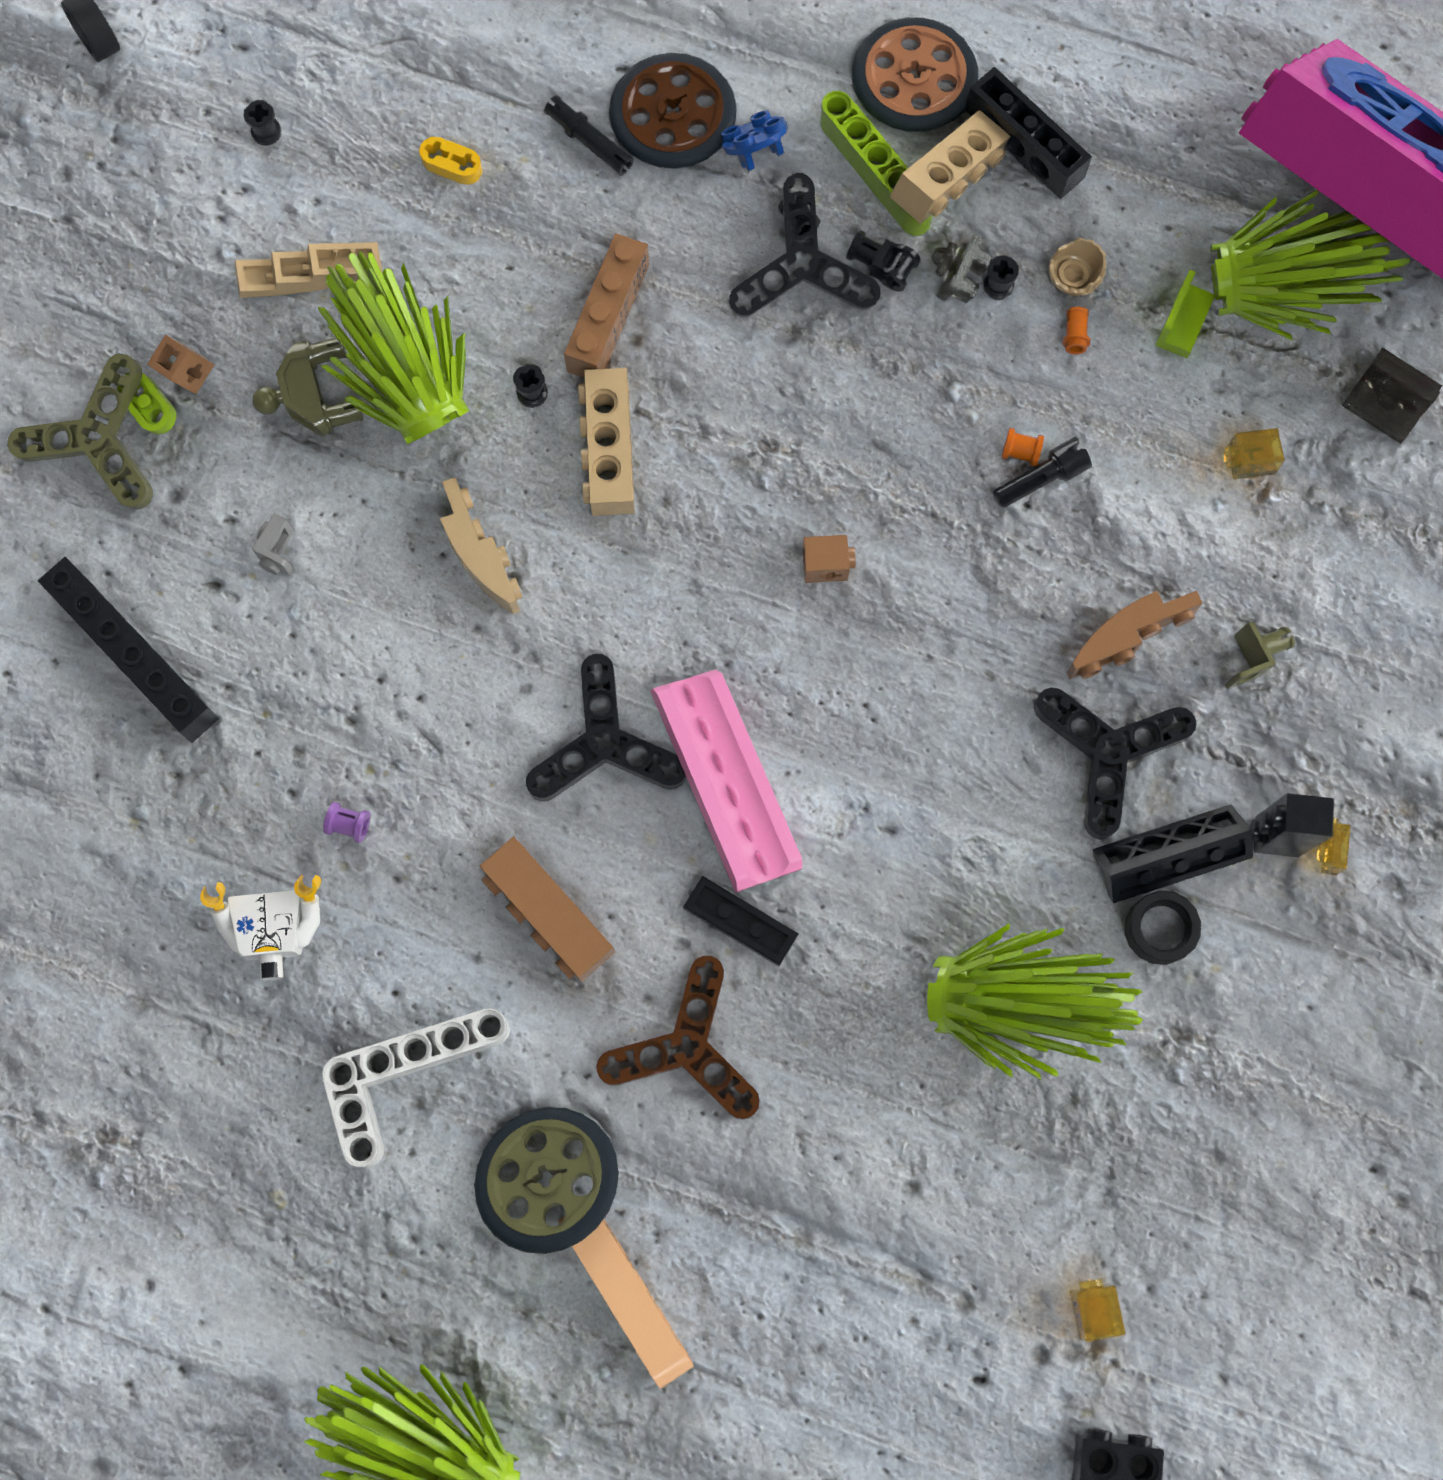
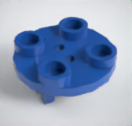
M765 110L750 117L751 122L727 128L721 132L723 150L728 155H737L743 169L747 168L748 171L755 169L751 154L769 146L771 152H776L777 156L784 154L781 137L786 134L788 125L783 117L771 116L770 112Z

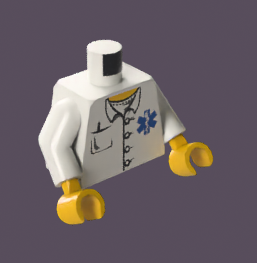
M301 874L294 884L293 891L228 897V903L223 902L226 892L225 885L217 882L216 890L219 896L212 897L208 895L206 887L203 886L200 900L203 905L211 908L210 913L217 930L231 950L240 954V957L248 961L259 960L260 980L283 979L282 958L300 956L302 948L309 945L320 925L319 897L315 893L321 886L322 881L319 876L315 875L312 879V888H309L303 883V874Z

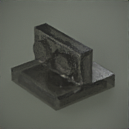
M1382 347L1341 406L1401 444L1420 417L1441 393L1439 390L1442 385Z

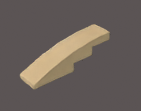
M378 243L308 244L307 251L272 252L271 259L235 260L239 298L279 296L328 289L326 275L330 273L327 267L335 269L336 264H341L348 276L356 282L358 274L349 260V254L354 253L358 257L359 251L364 254L366 259L368 253L371 252L382 272Z

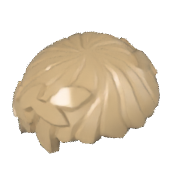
M1077 238L1074 242L1059 247L1054 253L1049 264L1050 280L1058 290L1071 296L1090 294L1102 283L1105 276L1106 254L1100 245L1094 243L1093 240Z

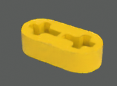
M436 136L425 139L420 145L421 161L428 171L465 185L473 184L481 178L483 172L481 160L474 150ZM438 150L441 151L442 156L436 155L434 159L430 158L429 153L436 154ZM468 162L472 163L473 168L467 167L465 171H461L460 165L466 166Z

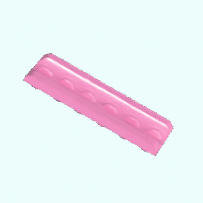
M715 669L651 689L650 692L735 893L801 870L802 857L722 673Z

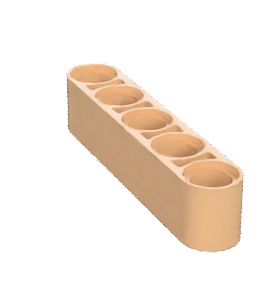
M565 1216L557 1220L558 1224L563 1222ZM603 1219L597 1229L583 1241L573 1245L572 1248L657 1386L662 1389L693 1368L694 1364L607 1222Z

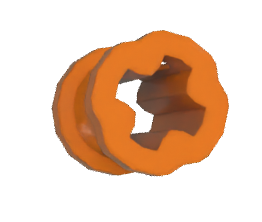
M1009 428L1001 459L1007 460L1009 457L1028 461L1031 466L1036 467L1041 454L1044 436L1038 435L1036 438L1016 433L1014 428Z

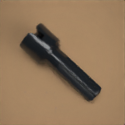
M1073 437L1051 449L1047 457L1048 460L993 491L997 504L1002 508H1006L1056 479L1067 482L1092 468V462L1087 450L1083 448L1077 450L1080 442L1077 437Z

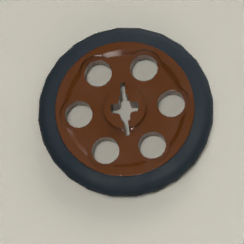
M682 53L654 55L639 61L628 69L616 84L610 98L609 107L611 128L617 140L631 155L644 163L660 168L673 169L693 166L707 160L719 151L723 141L721 132L735 125L737 112L734 92L727 79L705 60ZM678 75L686 76L690 80L684 87L674 86L671 81ZM652 84L658 90L651 96H644L639 92V89L643 85ZM707 95L714 99V103L709 107H700L696 100L700 96ZM669 107L673 110L678 107L679 113L672 111L668 114L667 108ZM638 113L646 114L650 118L647 124L640 126L635 125L631 119ZM693 125H702L707 129V132L701 137H694L690 135L688 130ZM661 134H670L675 140L671 145L662 146L656 142V139Z

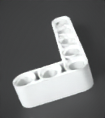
M492 1008L483 1009L328 1060L324 1065L322 1077L345 1160L352 1166L368 1168L378 1164L384 1154V1144L368 1087L498 1046L505 1042L510 1033V1023L507 1018L498 1010ZM493 1017L498 1018L501 1024L498 1034L494 1037H484L482 1025L485 1020ZM454 1029L461 1030L464 1037L463 1043L456 1049H448L445 1044L446 1035ZM416 1041H423L426 1045L425 1056L419 1061H412L408 1052L410 1046ZM379 1053H386L389 1057L387 1069L382 1073H375L372 1068L373 1058ZM347 1064L352 1070L351 1079L348 1083L339 1085L335 1080L336 1070L340 1066ZM357 1101L362 1107V1114L356 1122L350 1123L345 1117V1110L350 1103ZM368 1139L372 1145V1153L368 1159L360 1161L355 1154V1147L360 1140Z

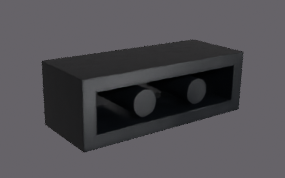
M1285 794L1255 816V819H1252L1250 828L1252 830V841H1254V853L1300 857L1333 837L1334 798Z

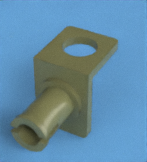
M1254 622L1247 623L1234 637L1250 669L1234 676L1225 684L1226 689H1231L1261 677L1276 665L1272 655L1294 647L1295 640L1293 635L1283 639L1284 635L1291 633L1290 629L1284 626L1261 636Z

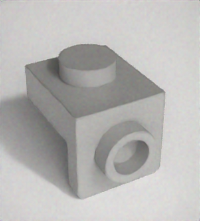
M275 513L269 522H264L257 533V541L252 550L260 560L259 566L274 575H278L280 571L291 576L294 569L288 560L280 555L292 537L294 530L287 519Z

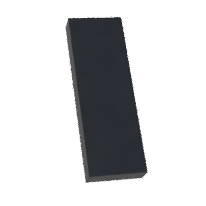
M703 875L683 906L685 911L780 967L799 933Z

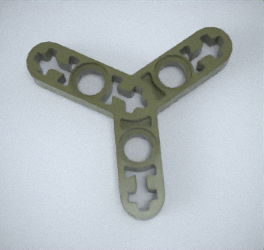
M122 353L110 357L105 364L80 420L16 428L10 433L7 442L11 454L28 462L87 455L122 505L132 509L146 507L153 497L152 487L116 436L142 378V367L139 362ZM119 367H127L130 370L129 375L121 376L117 373ZM111 382L122 387V392L110 387ZM107 395H115L117 398L116 408L112 412L104 413L101 407L102 400ZM98 415L99 417L108 420V424L106 425L102 422L97 421L95 419L96 416ZM65 431L68 434L67 445L62 449H55L53 445L55 434ZM91 431L99 433L101 435L99 441L89 438V433ZM27 438L35 442L42 441L43 447L38 444L27 446V451L20 448L21 444L26 443ZM119 455L122 459V467L118 472L110 474L106 468V463L111 456ZM127 479L130 484L139 488L137 490L139 497L136 500L128 497L131 494V490L127 484L121 482L122 480Z

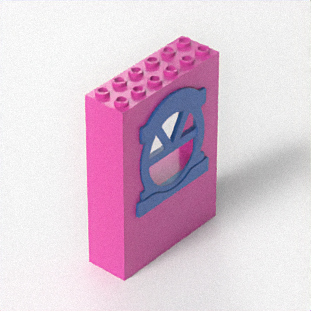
M1335 39L1328 44L1322 43L1318 49L1313 48L1309 54L1304 53L1300 59L1295 58L1290 65L1285 63L1280 70L1276 68L1262 87L1266 90L1264 96L1258 102L1253 101L1243 114L1241 120L1245 124L1239 131V134L1443 279V112L1339 39Z

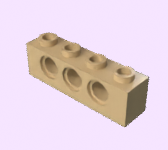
M979 110L905 170L894 187L890 198L920 224L931 215L934 217L939 216L951 198L956 201L965 192L969 185L968 183L971 182L975 185L986 173L988 166L993 169L1001 162L1006 154L1003 148L1010 135Z
M627 368L584 370L585 383H578L580 405H586V416H580L581 438L587 437L588 449H581L582 470H589V482L583 483L584 504H590L592 516L635 514ZM608 405L613 408L608 413H599L596 411L600 406ZM603 438L614 440L612 445L606 447L597 444ZM604 471L616 473V476L610 480L599 478V475Z

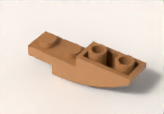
M1197 590L1166 603H1163L1158 591H1155L1120 610L1107 620L1082 647L1067 671L1068 678L1072 679L1080 675L1082 679H1087L1102 671L1101 667L1114 662L1115 666L1125 664L1136 657L1134 653L1142 645V640L1161 633V627L1174 623L1175 627H1179L1195 619L1194 614L1203 604Z

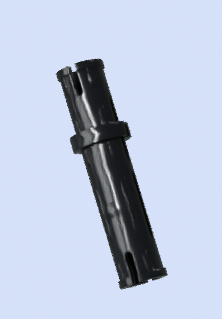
M558 95L551 98V101L555 103L554 106L547 102L544 113L565 128L566 135L571 139L577 138L614 169L618 175L623 176L627 173L623 167L625 165L630 169L634 158L626 154L591 125L584 113L573 110Z

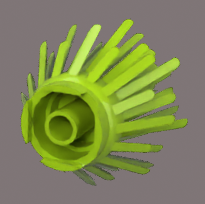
M1315 189L1252 230L1266 217V212L1277 203L1276 196L1226 242L1210 245V253L1217 252L1215 264L1211 265L1215 300L1222 299L1223 308H1219L1217 314L1218 316L1235 314L1293 341L1292 335L1279 329L1278 323L1285 324L1287 322L1331 334L1329 328L1318 326L1311 322L1309 318L1335 323L1337 322L1335 316L1279 305L1322 309V304L1382 302L1383 300L1379 296H1374L1372 293L1356 292H1363L1365 290L1364 285L1399 282L1404 280V278L1394 275L1348 280L1338 279L1386 272L1389 269L1409 264L1410 259L1403 258L1391 261L1379 259L1390 252L1388 246L1372 248L1374 244L1389 242L1379 233L1335 240L1373 230L1359 219L1350 221L1355 216L1347 210L1329 217V214L1324 212L1274 236L1261 240L1312 211L1313 203L1308 206L1301 205L1318 195L1319 190Z
M359 251L358 257L356 254L350 253L349 260L358 274V280L354 282L348 276L344 267L341 264H336L335 269L327 267L330 274L326 275V284L335 296V298H330V300L341 314L340 319L343 326L368 361L365 360L324 307H318V310L329 324L327 327L349 352L346 354L349 361L384 397L337 357H330V361L344 372L343 375L327 364L320 366L367 400L373 407L352 395L345 397L344 400L357 407L358 411L399 431L408 445L470 411L463 399L466 334L464 332L456 339V352L453 355L449 297L447 296L443 300L445 318L443 316L440 318L438 306L434 305L432 313L439 350L438 356L427 307L423 306L420 309L405 264L403 263L401 266L405 279L403 291L416 326L393 271L390 268H384L382 273L371 252L368 253L367 259L361 251Z
M1008 923L956 957H938L933 967L939 968L936 983L928 982L927 1010L929 1021L937 1022L938 1025L934 1032L951 1034L987 1066H991L994 1070L998 1067L1010 1077H1013L1012 1069L982 1046L1041 1081V1074L1019 1059L1055 1077L1059 1076V1074L1051 1066L986 1033L1005 1037L1042 1052H1047L1050 1049L1102 1063L1099 1057L1090 1055L1085 1048L1031 1035L1025 1031L1111 1048L1114 1044L1127 1045L1123 1039L1112 1038L1114 1034L1108 1030L1134 1031L1135 1027L1133 1025H1140L1143 1021L1138 1016L1136 1010L1120 1008L1123 1006V1002H1133L1135 996L1142 993L1140 989L1121 988L1113 983H1104L1106 979H1128L1133 973H1076L1078 967L1110 965L1115 961L1114 958H1101L1103 954L1100 953L1035 959L1051 954V948L1023 954V949L1062 935L1065 930L1064 928L1048 933V928L1040 931L1036 930L1029 934L1021 933L987 949V947L1002 939L1003 933L1010 929V923Z
M423 1364L419 1366L421 1374L471 1437L463 1433L423 1392L419 1391L417 1395L414 1394L380 1366L379 1375L381 1377L367 1367H361L363 1375L392 1395L395 1401L410 1412L345 1371L346 1380L353 1383L350 1385L351 1389L361 1397L333 1384L329 1385L330 1389L321 1386L317 1389V1400L333 1410L327 1413V1417L317 1415L315 1418H304L308 1425L324 1432L325 1437L347 1446L344 1447L338 1444L333 1447L312 1438L305 1440L304 1443L318 1448L314 1451L318 1458L374 1476L370 1477L357 1472L352 1474L340 1470L335 1473L324 1471L320 1474L323 1477L334 1480H519L520 1472L514 1470V1461H518L519 1458L504 1449L481 1399L477 1403L469 1385L464 1381L462 1390L480 1423L479 1425L443 1371L441 1370L439 1378L452 1399Z

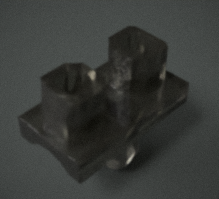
M974 233L969 243H962L959 248L954 242H949L946 248H935L931 256L932 261L937 265L935 273L941 277L945 276L936 297L945 301L953 296L965 303L975 297L979 283L966 276L967 272L970 270L980 276L985 273L990 261L993 259L990 254L980 247L983 241L982 237Z

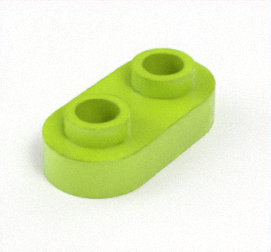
M143 373L128 410L145 430L157 435L167 433L175 424L176 411L156 383ZM119 385L117 386V390L122 392L123 388ZM143 387V393L137 397L138 390ZM163 413L162 419L157 422V416Z

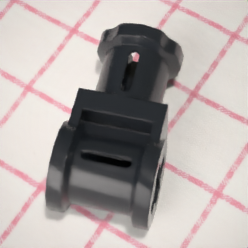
M862 230L854 237L846 255V259L850 261L856 259L871 267L870 276L878 279L887 288L898 292L905 289L908 275L921 262L919 254L909 246L896 244L888 239L881 245L867 238L866 233Z

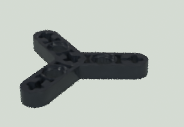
M804 173L790 175L786 179L782 191L786 253L737 285L731 291L729 296L731 311L739 317H749L802 281L857 309L867 310L872 308L878 302L881 295L878 282L872 277L818 250L814 183ZM796 181L801 182L803 188H808V192L803 193L802 207L809 205L810 211L806 209L789 211V206L796 207V195L789 193L788 189L793 188ZM795 217H805L810 222V231L806 235L798 236L791 230V221ZM797 253H800L803 257L809 255L811 257L808 263L810 269L805 271L803 267L797 268L792 272L796 279L790 281L788 272L780 264L785 261L787 268H789L796 262ZM837 268L842 272L843 282L840 286L830 287L825 283L824 272L827 269ZM771 271L778 272L783 278V286L777 291L768 290L763 283L764 276ZM850 275L856 278L852 285L863 288L867 284L871 287L869 293L874 295L873 299L867 298L864 302H860L858 300L859 293L852 289L849 290L848 296L842 293L849 282ZM757 281L759 290L767 299L761 301L760 295H757L750 302L751 309L747 310L744 306L738 308L735 304L739 300L737 294L742 292L745 296L755 291V287L751 283Z
M603 654L589 655L581 665L586 732L528 773L526 787L530 795L535 800L541 802L552 800L604 763L613 765L665 789H677L682 786L686 780V775L677 754L620 730L615 672L612 661ZM595 664H601L603 670H608V672L602 673L603 689H596L594 675L588 673L594 670ZM606 698L610 701L611 709L606 715L598 716L590 710L591 704L595 699ZM605 734H609L610 742L619 747L621 746V740L627 742L621 748L620 758L617 759L615 758L617 754L616 749L605 746L603 750H598L595 738H603ZM637 747L644 749L648 754L646 762L641 766H633L628 763L626 757L631 749ZM574 753L581 755L584 759V764L579 771L569 772L563 767V761L568 755ZM654 755L660 756L657 761L661 766L669 768L671 763L676 764L677 772L680 775L678 777L671 776L669 780L664 779V771L657 767H654L653 774L648 773L653 765ZM557 764L560 774L566 780L560 782L558 776L550 780V789L545 792L542 788L535 790L534 788L538 785L536 778L542 776L544 779H548L555 774L551 767Z
M1053 687L1044 689L1034 703L1035 714L1043 723L1091 759L1084 827L1091 837L1098 840L1111 837L1119 829L1127 764L1184 742L1194 733L1197 724L1195 716L1191 711L1186 708L1176 707L1114 730L1063 690ZM1053 698L1059 702L1057 709L1063 714H1066L1068 709L1073 711L1064 725L1059 722L1064 715L1057 710H1052L1051 713L1045 710L1047 703L1043 699L1049 702ZM1174 717L1178 722L1184 721L1186 723L1182 733L1178 729H1173L1164 735L1162 734L1161 729L1168 727L1174 721ZM1076 719L1086 720L1091 727L1090 735L1086 737L1075 735L1071 729V723ZM1138 729L1149 730L1154 737L1153 745L1150 747L1140 746L1135 740V732ZM1122 735H1126L1128 747L1120 749L1115 754V759L1110 754L1104 755L1102 753V750L1106 747V742L1111 747H1115L1125 741ZM1107 776L1113 779L1116 784L1115 793L1112 795L1100 793L1097 789L1098 778ZM1094 800L1102 804H1115L1114 807L1109 805L1106 808L1105 819L1111 821V825H1108L1104 831L1099 830V823L1093 822V819L1100 815L1102 804L1095 805Z

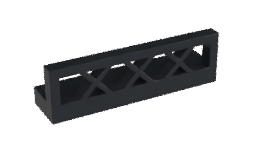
M1232 804L1094 848L1093 857L1105 874L1107 895L1114 904L1253 858L1252 830ZM1229 819L1232 823L1231 826L1225 828L1213 826L1214 823ZM1186 832L1198 834L1197 837L1191 839L1178 838L1180 834ZM1150 844L1163 845L1162 848L1154 851L1143 849L1144 846ZM1116 855L1127 856L1126 860L1111 864L1107 858Z

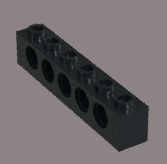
M64 557L37 580L187 740L193 743L220 719L70 560Z

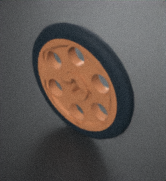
M906 17L890 21L878 27L862 42L855 54L852 65V83L856 96L866 111L881 123L907 132L930 131L941 128L956 120L966 110L970 87L979 80L978 65L974 53L965 39L951 27L939 21L923 17ZM912 39L919 44V48L908 51L902 47L901 43L904 40ZM942 50L950 55V59L946 62H939L933 58L932 54ZM880 57H887L893 62V65L890 68L882 69L875 64V61ZM916 70L920 78H914L910 71ZM942 80H950L955 84L956 88L950 92H945L937 84ZM890 86L897 90L898 95L888 99L881 95L880 90ZM916 98H923L928 101L930 106L927 109L918 110L912 106L911 102Z

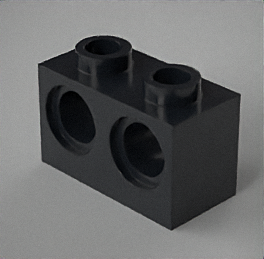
M1088 1428V1435L1076 1434L1072 1480H1162L1164 1449L1152 1444L1153 1438L1149 1436L1128 1434V1441L1112 1439L1111 1431ZM1097 1449H1103L1107 1456L1105 1466L1100 1470H1091L1089 1466L1091 1453ZM1137 1455H1144L1147 1462L1146 1470L1139 1476H1132L1129 1469L1132 1458Z

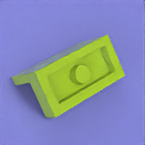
M1190 269L1179 289L1155 344L1157 347L1184 358L1189 357L1214 300L1213 293L1191 285L1196 272Z

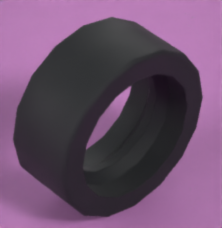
M94 0L61 1V7L71 26L94 60L100 62L120 51V45L113 30Z
M1157 891L1147 894L1130 908L1125 919V936L1129 947L1139 958L1151 964L1168 965L1185 958L1196 948L1201 937V920L1197 909L1186 897L1172 891ZM1166 906L1175 910L1182 917L1185 925L1184 936L1175 948L1169 950L1156 949L1150 946L1144 939L1141 932V920L1150 908Z

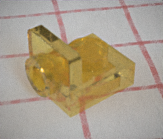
M1336 817L1333 819V837L1318 846L1317 860L1322 862L1321 873L1338 875L1347 869L1351 825L1339 823V819Z

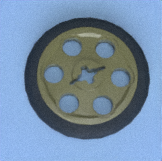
M545 1107L528 1111L511 1119L495 1133L486 1145L477 1165L474 1182L475 1199L483 1222L491 1233L507 1246L526 1253H552L565 1250L583 1241L598 1228L608 1214L617 1192L619 1171L616 1153L611 1141L596 1122L582 1113L567 1108ZM538 1133L544 1134L547 1141L545 1147L539 1152H529L527 1143L530 1137ZM573 1140L581 1141L583 1143L581 1155L576 1159H566L563 1154L566 1144ZM510 1162L517 1163L519 1165L518 1176L510 1182L502 1181L500 1178L502 1167ZM548 1171L555 1177L549 1180L550 1186L545 1188L541 1183L537 1182L543 1179L542 1173ZM582 1176L592 1178L593 1187L587 1195L577 1196L574 1194L573 1185L578 1178ZM517 1199L527 1200L529 1205L527 1213L519 1219L511 1218L509 1208L512 1202ZM554 1206L564 1207L566 1216L563 1222L557 1226L547 1225L546 1214L549 1209Z

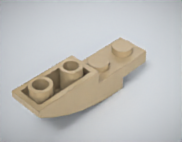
M456 477L443 481L442 483L453 514L442 517L440 520L460 563L475 583L496 603L512 614L520 612L516 600L523 597L516 578L508 579L505 568L511 566L504 545L496 547L493 536L485 538L479 519L471 521L467 509L473 508L474 505L467 487L460 489Z

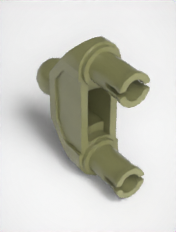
M336 337L313 344L305 340L294 343L276 373L280 390H274L271 387H261L253 394V406L258 412L264 415L272 414L278 410L280 404L284 403L286 410L293 420L321 436L331 434L334 431L333 427L364 420L363 414L357 410V407L348 402L331 406L323 403L315 373L317 365L329 362L330 357H337L338 359L347 358L345 347Z

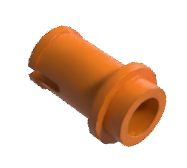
M1080 306L1071 307L1066 311L1067 329L1062 344L1066 348L1067 353L1078 355L1085 353L1090 345V338L1087 336L1089 310Z

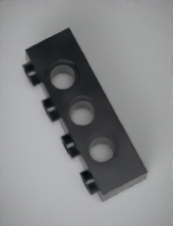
M993 67L970 87L965 111L970 116H973L979 110L982 111L1010 135L1004 147L1056 196L1062 199L1085 179L1092 156L997 68Z

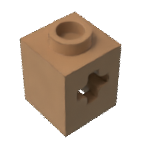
M166 334L147 365L170 381L197 394L215 365L193 349ZM171 355L176 357L174 363L169 361Z
M847 535L804 537L802 551L805 583L848 581L850 569L856 567L855 548L848 547Z

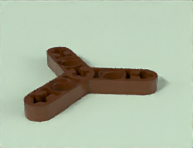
M705 955L697 958L690 968L674 1033L603 1053L596 1065L599 1078L608 1085L618 1086L684 1068L734 1118L744 1120L755 1115L760 1103L757 1091L707 1042L724 979L722 963L713 956ZM706 963L712 964L713 972L718 973L717 978H710L707 986V991H714L713 998L700 992L690 993L692 986L700 989L702 978L701 975L696 974L698 968L704 969ZM693 1000H702L708 1005L709 1013L701 1021H694L687 1015V1006ZM684 1037H689L691 1042H698L699 1048L694 1049L693 1057L687 1058L685 1053H677L673 1055L676 1063L668 1064V1053L663 1042L671 1041V1049L680 1047ZM647 1047H655L662 1053V1061L656 1068H645L640 1062L641 1052ZM634 1051V1063L640 1071L639 1073L631 1075L632 1069L627 1067L619 1071L620 1077L617 1079H613L610 1073L604 1074L603 1068L609 1066L608 1059L615 1057L618 1063L629 1061L626 1053ZM714 1063L720 1064L726 1070V1079L723 1083L716 1086L710 1085L704 1079V1070L707 1066ZM733 1077L740 1082L733 1088L740 1095L748 1092L752 1096L749 1101L752 1108L748 1112L743 1108L738 1112L734 1110L733 1106L736 1101L729 1093L726 1094L725 1099L718 1095L719 1092L729 1086Z

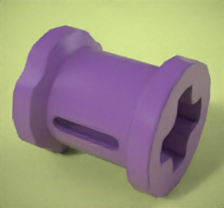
M332 802L325 816L323 832L328 835H332L335 832L353 837L354 842L361 843L368 832L371 813L363 810L361 813L341 808L340 803Z

